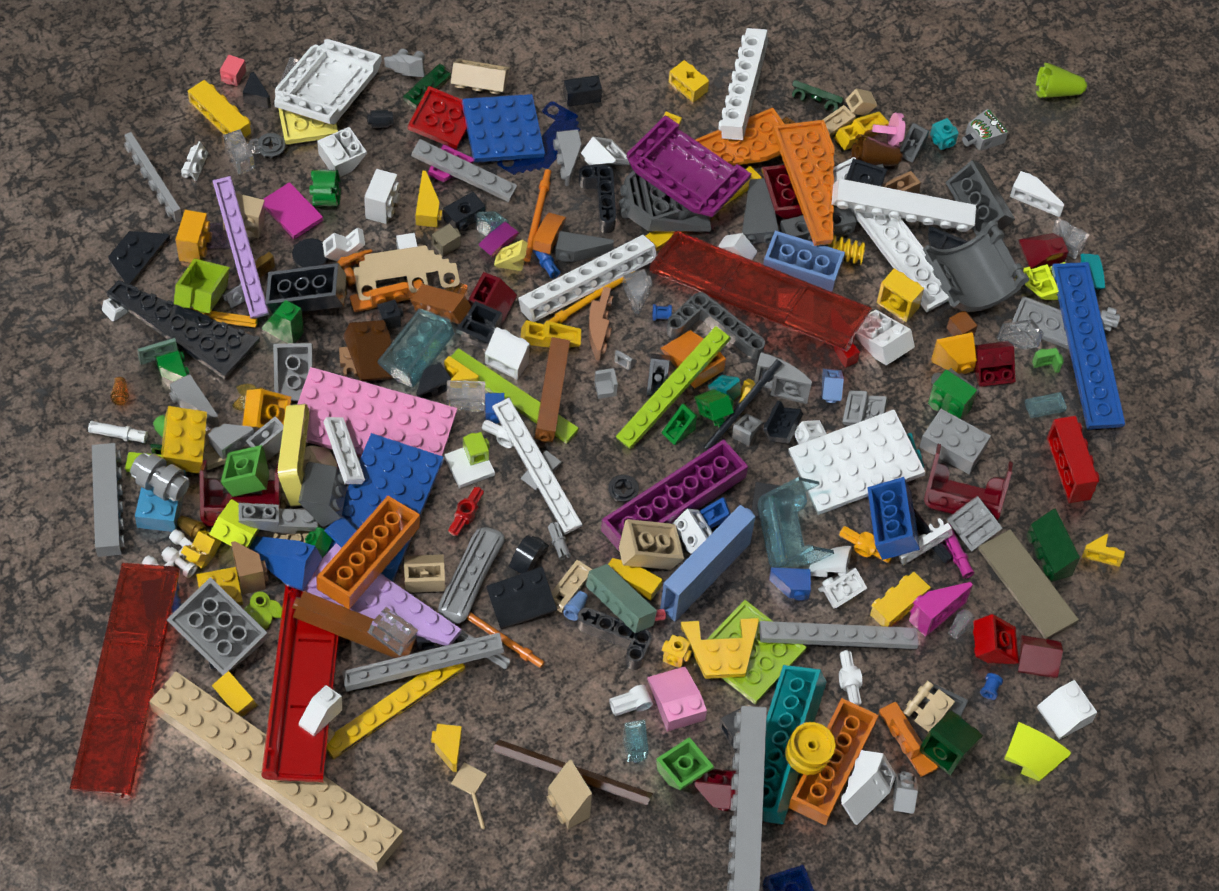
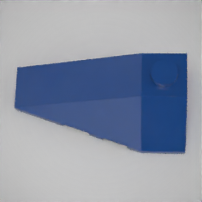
M256 536L249 549L259 554L261 561L265 560L266 568L274 576L282 580L285 585L304 591L323 559L316 546L296 540Z

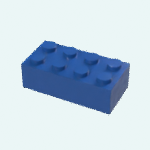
M905 477L867 487L875 547L882 560L920 550L912 493Z

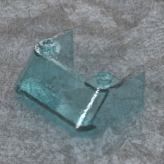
M797 477L759 498L758 510L768 560L772 567L789 568L811 565L834 554V550L815 547L813 545L804 546L797 512L806 506V492L819 486V481Z

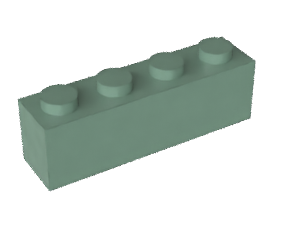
M608 564L589 571L586 587L634 633L654 625L657 610Z

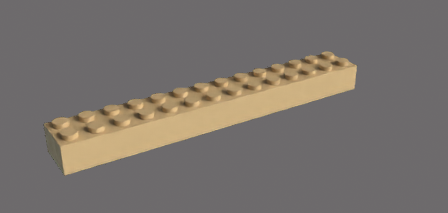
M175 672L164 684L165 690L160 688L149 701L153 713L378 872L402 843L403 831L325 776L323 782L281 781L262 778L261 772L266 734L178 672Z

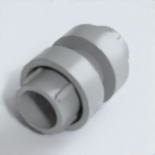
M146 453L140 454L130 469L131 476L136 478L137 485L146 490L154 487V495L164 501L169 499L179 501L189 488L190 481L184 476V470L174 464L166 467V460L155 453L151 455Z

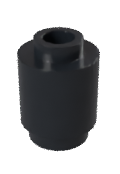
M388 109L370 110V114H367V124L371 125V128H387L393 125V112L388 111Z

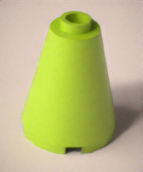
M1044 63L1045 66L1040 67L1036 79V86H1039V91H1036L1038 97L1081 95L1086 91L1087 82H1085L1083 77L1053 64Z

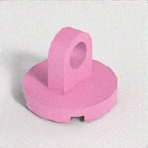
M893 113L888 126L873 124L872 132L887 133L888 144L899 148L901 146L899 142H902L905 136L906 124L905 121H902L904 115L902 113Z

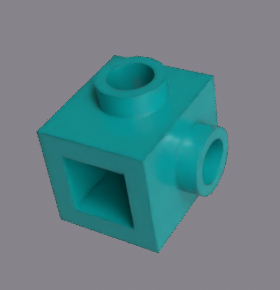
M948 118L932 124L930 132L933 143L940 150L953 147L957 142L959 134L958 129L952 125Z

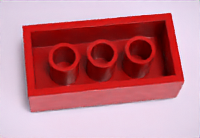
M1076 416L1054 419L1047 436V441L1068 503L1091 500L1099 483V474L1094 469L1092 455H1089L1088 442L1083 438L1082 425L1077 421Z

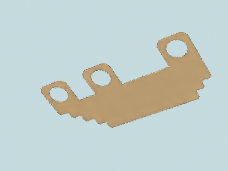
M426 245L366 254L364 256L365 260L359 262L360 266L354 268L360 300H370V296H364L361 293V289L365 285L376 289L375 281L407 276L409 290L413 293L417 292L418 289L412 286V280L419 277L423 279L425 285H428L426 273L438 271L440 284L444 288L458 286L460 283L456 263H449V259H442L440 254L435 255L434 250H428ZM446 273H453L455 281L447 284L444 282L443 276Z

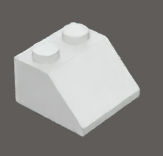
M1075 680L1058 688L1037 706L1059 740L1092 723L1097 714V711Z

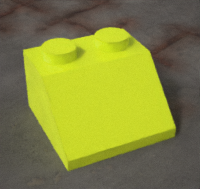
M231 499L217 518L210 535L232 546L231 542L235 541L249 548L260 529L239 523V503Z

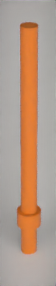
M549 169L544 171L543 180L539 184L540 192L527 241L526 256L523 259L525 262H530L533 240L538 230L546 194L550 189L551 183L549 181L552 171Z
M469 613L466 618L490 635L500 633L502 643L518 653L520 658L526 662L530 661L540 669L544 666L545 662L535 656L532 650L527 647L523 648L473 613Z

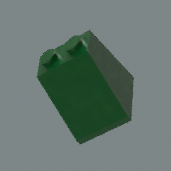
M951 710L928 732L920 746V752L951 776L978 745L983 735L975 727L964 721L960 715L955 714Z

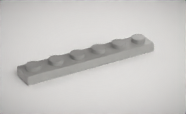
M131 132L125 134L126 142L124 146L126 151L132 153L135 165L141 167L142 176L148 178L151 190L156 191L160 204L165 205L167 215L172 217L175 222L182 220L180 207Z
M419 139L412 151V157L507 202L511 200L517 188L516 184Z

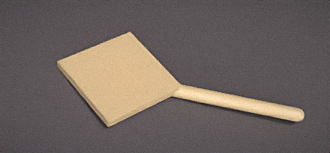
M464 762L451 784L472 795L481 829H485L476 792L487 774Z

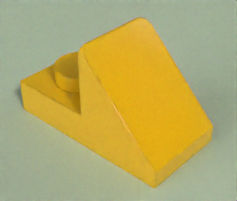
M450 356L444 360V368L449 376L452 377L450 380V391L474 389L479 386V375Z
M1105 534L1085 546L1082 558L1120 567L1125 551L1119 550L1116 547H1106L1108 534Z

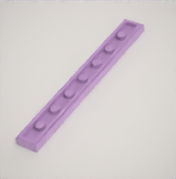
M231 176L213 180L250 318L254 319L269 315Z

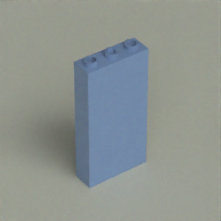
M739 505L664 582L660 609H664L666 615L674 622L750 545L755 515L750 509Z

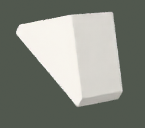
M743 233L726 235L716 251L747 266L750 265L757 254V250Z

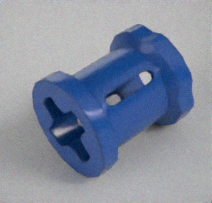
M653 304V321H656V319H668L672 315V305L656 306V304Z
M988 673L985 677V686L981 689L980 694L987 699L995 700L1003 679L999 675Z

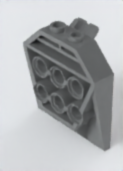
M634 170L625 178L624 185H621L620 193L621 196H624L619 201L621 216L625 219L630 218L647 231L711 230L709 216L691 212L636 174Z

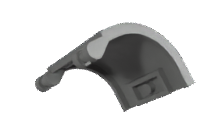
M997 220L990 221L982 233L961 246L944 250L930 245L923 248L926 254L925 259L933 267L934 270L932 272L940 280V287L948 295V301L953 308L974 312L993 307L1011 297L1021 289V286L1029 281L1028 275L1023 272V266L1021 263L1016 264L1003 241L1005 234L998 228Z

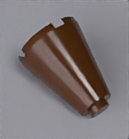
M858 134L855 137L857 143L852 145L851 158L855 157L857 160L873 165L883 164L884 167L897 166L902 161L903 154L898 147L862 134Z

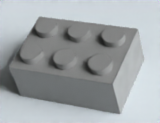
M940 409L923 434L919 447L935 455L937 444H941L939 458L970 474L986 450L991 435Z

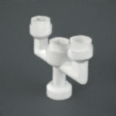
M177 529L169 536V539L174 544L181 545L182 548L185 545L193 544L185 537L183 532ZM166 547L161 554L163 560L167 562L163 567L158 564L157 559L150 555L146 556L142 561L145 569L153 571L161 578L175 564L183 569V575L187 578H190L197 570L195 563H187L181 559L185 556L181 553L182 548L177 551L173 547Z

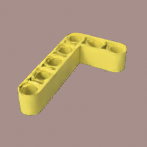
M307 404L288 405L285 412L278 477L291 507L302 506L298 501L304 477L303 463L309 424V408Z

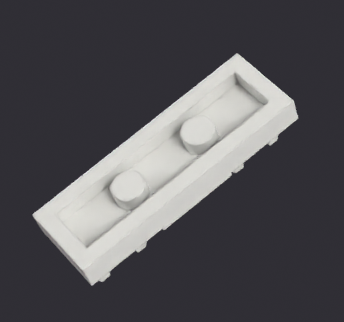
M940 518L937 519L940 525L939 528H934L932 524H929L931 532L918 537L920 550L899 555L901 563L903 565L907 564L952 536L953 533L948 523L944 525Z

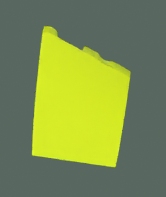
M1048 264L1034 269H1030V266L1023 269V272L1029 277V281L1025 283L1029 289L1041 299L1058 300V288L1052 269L1048 267Z
M1018 722L1004 759L1022 766L1020 774L1041 781L1050 771H1053L1062 761L1068 758L1071 752L1049 736Z

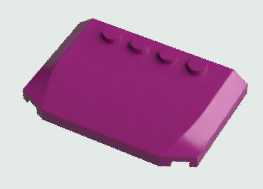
M666 115L627 152L626 156L636 174L691 212L711 217L751 178L750 172L738 164L735 167L679 130V124Z

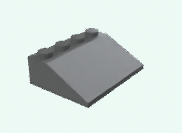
M211 577L166 619L222 675L228 671L230 672L269 638L268 633Z

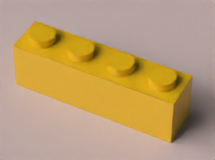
M203 80L188 90L189 102L234 145L251 134L250 120L240 114L238 108L235 105L232 106L223 94L220 95L214 85Z

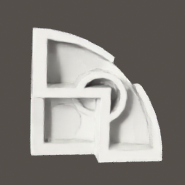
M852 546L836 547L818 556L809 567L811 576L827 577L828 572L846 573L847 565L850 562Z

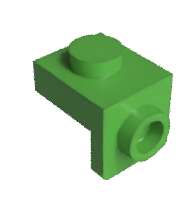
M1057 348L1040 349L1035 352L1032 363L1034 368L1052 364L1055 373H1058L1063 365V357L1059 354Z

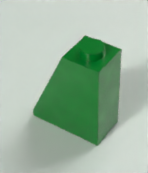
M285 300L262 326V330L288 344L296 343L304 333L301 308Z

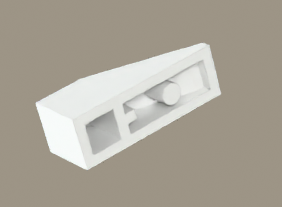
M1020 171L1013 185L1010 197L1060 217L1064 203L1037 177Z

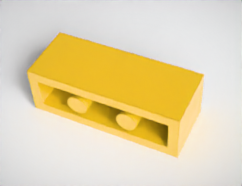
M915 572L909 576L905 575L899 581V585L896 587L892 586L887 590L882 599L878 598L872 603L870 616L881 626L892 627L911 611L914 606V600L919 595L924 596L930 591L931 587Z

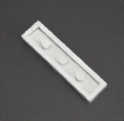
M326 417L323 423L344 484H362L365 478L344 418Z

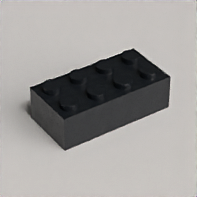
M339 263L268 272L265 305L272 314L285 300L300 307L302 312L344 307L346 273Z

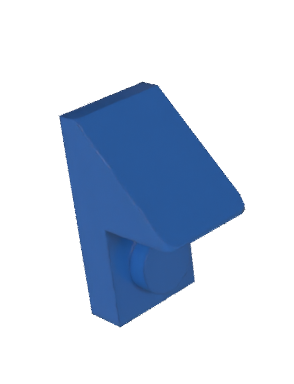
M724 497L699 511L710 529L716 525L720 526L731 514Z

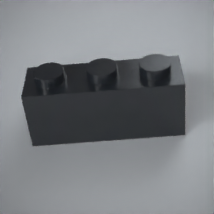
M543 567L486 586L500 629L557 611Z

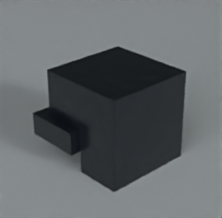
M475 301L468 312V316L466 315L456 328V333L461 335V340L487 350L496 327L502 329V312Z

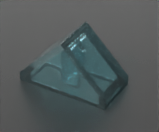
M496 211L478 212L477 231L486 237L499 225L509 221Z

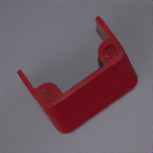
M938 443L925 491V504L929 508L954 514L978 496L994 518L998 520L1010 482L1013 462L1009 461L1005 478L993 477L989 479L986 489L948 480L950 474L948 466L938 462L941 444Z
M203 460L200 468V519L205 525L214 526L217 518L231 499L238 503L279 505V509L281 508L282 485L278 477V464L275 471V480H268L267 489L262 490V494H243L232 497L230 493H223V485L220 480L208 478L207 460Z

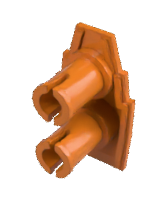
M372 249L341 257L337 262L346 273V281L349 286L356 283L351 266L354 264L360 266L359 262L364 261V256L371 254Z

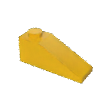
M422 171L415 214L416 225L438 227V221H442L443 210H440V202L427 172Z

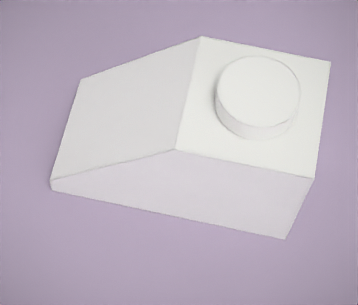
M327 685L323 687L311 699L299 721V726L315 736L342 711V696Z

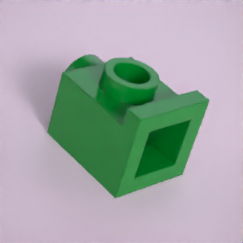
M319 527L315 531L309 532L305 538V543L316 546L322 558L326 555L332 538L324 529Z

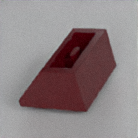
M483 272L468 302L471 307L477 301L502 312L503 324L517 298V294L501 278Z
M1008 341L975 345L976 364L974 371L979 387L1016 382L1014 345Z

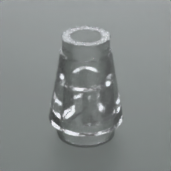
M965 609L957 612L948 634L958 639L973 625L974 615Z

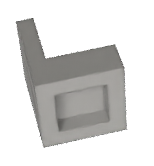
M614 368L596 371L594 384L598 399L617 396L618 383Z

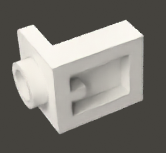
M820 420L802 421L794 432L798 444L826 435Z

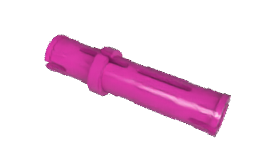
M952 529L953 535L945 539V542L953 555L954 564L958 566L962 577L967 579L972 577L975 572L968 561L967 553H964Z

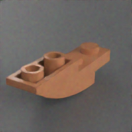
M608 287L603 288L600 302L592 300L590 308V345L596 360L599 361L601 355L606 353L608 343H605L606 338L610 339L612 328H609L610 320H608L609 311H607V308L612 306L613 296H611V288Z

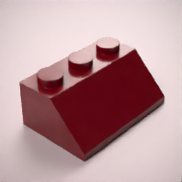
M785 165L762 167L761 170L774 212L785 220L803 216Z

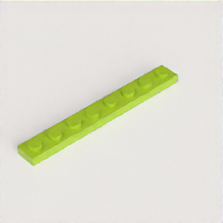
M715 326L615 436L616 439L631 450L731 340L730 336Z

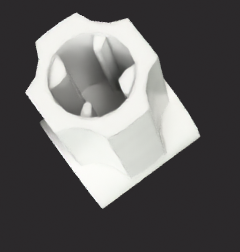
M645 685L635 686L628 693L609 699L611 710L615 716L633 710L644 711L653 705Z

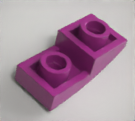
M505 221L479 243V247L493 258L504 245L508 246L519 232Z

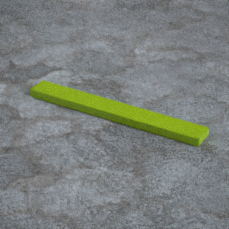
M458 348L450 356L479 375L480 387L489 393H504V400L510 398L519 413L537 424L540 406L538 400ZM558 414L555 437L567 444L575 436L579 428Z

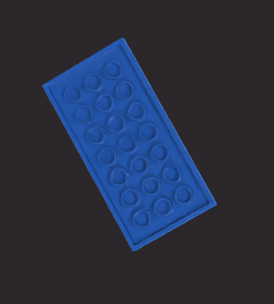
M371 433L359 460L365 480L362 484H349L342 517L358 530L387 496L417 512L421 517L444 457ZM412 537L381 572L383 576L392 582L396 578ZM333 539L331 541L327 553L336 544V542Z

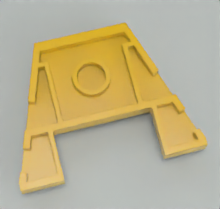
M758 618L741 619L742 638L701 640L699 621L681 622V630L685 633L687 641L691 642L690 647L695 654V659L705 679L745 677L759 622Z

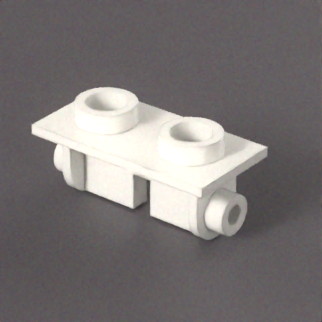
M200 141L197 145L190 148L187 160L190 162H185L181 169L183 177L188 178V176H192L195 181H197L208 155L207 150Z

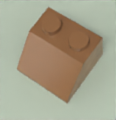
M235 541L231 542L242 594L265 590V582L268 581L265 560L261 561L259 554Z

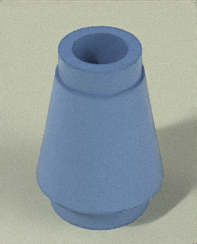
M578 591L564 606L563 614L566 618L572 621L578 619V612L585 607L588 599L586 593Z

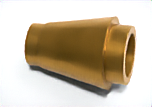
M184 515L180 516L177 520V526L192 539H195L198 531L207 530L203 522L185 517Z

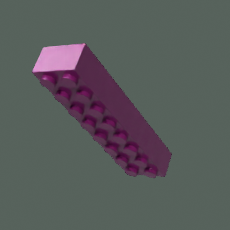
M722 440L604 517L601 523V531L619 551L622 532L627 519L672 524L687 509H700L745 479L748 466L725 440Z

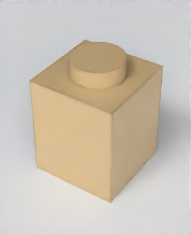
M856 88L845 99L853 114L866 116L877 106L872 93Z

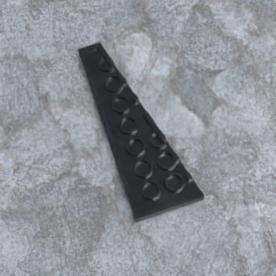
M118 280L106 292L107 297L168 340L175 338L179 348L223 379H226L260 342V337L257 335H250L245 333V330L240 328L238 330L228 326L225 322L220 323L210 319L209 316L193 309L175 305L173 301H166L158 298L153 293L143 292L138 287Z

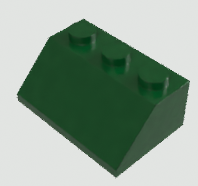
M1055 508L1033 522L1027 532L1028 541L1033 544L1035 555L1041 561L1044 574L1049 577L1051 582L1072 576L1080 559Z

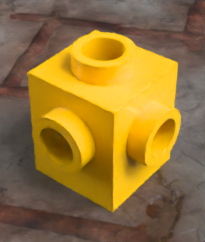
M672 635L670 640H666L661 651L664 652L663 662L681 668L684 662H688L691 656V642L682 636Z

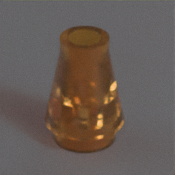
M116 377L110 399L115 405L121 406L127 403L130 396L126 386V379L124 377Z

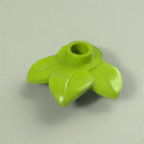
M265 592L254 593L250 598V604L244 608L265 631L270 626L272 617L281 618L282 614L281 605L277 601L270 600ZM262 598L264 603L258 604L256 600Z

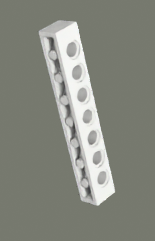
M747 28L745 35H742V47H739L738 50L739 59L735 61L736 71L732 72L733 82L729 84V95H726L725 99L726 108L722 110L723 120L719 121V131L722 132L723 139H744L768 45V31L765 29Z
M641 235L519 297L521 312L530 321L535 322L657 260L655 245L644 235Z

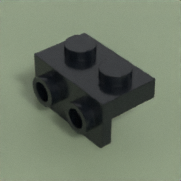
M777 401L763 428L768 440L790 443L803 416L802 410L786 408L781 401Z

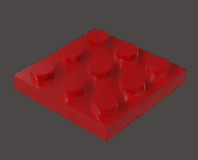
M428 86L408 124L407 130L457 150L467 131L462 99Z

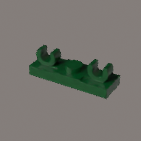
M439 63L403 96V100L417 109L428 86L435 89L441 88L451 78V73L446 70L445 66Z
M797 80L793 81L792 86L795 89L792 92L793 98H795L797 93H801L800 100L804 101L806 98L805 93L811 95V99L821 102V100L828 101L825 104V110H828L829 105H834L833 112L838 109V105L843 106L845 100L843 97Z

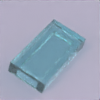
M1061 392L1025 399L1024 402L1030 418L1064 412L1067 409Z

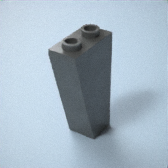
M751 179L742 233L752 245L756 243H770L774 232H779L774 208L765 179Z

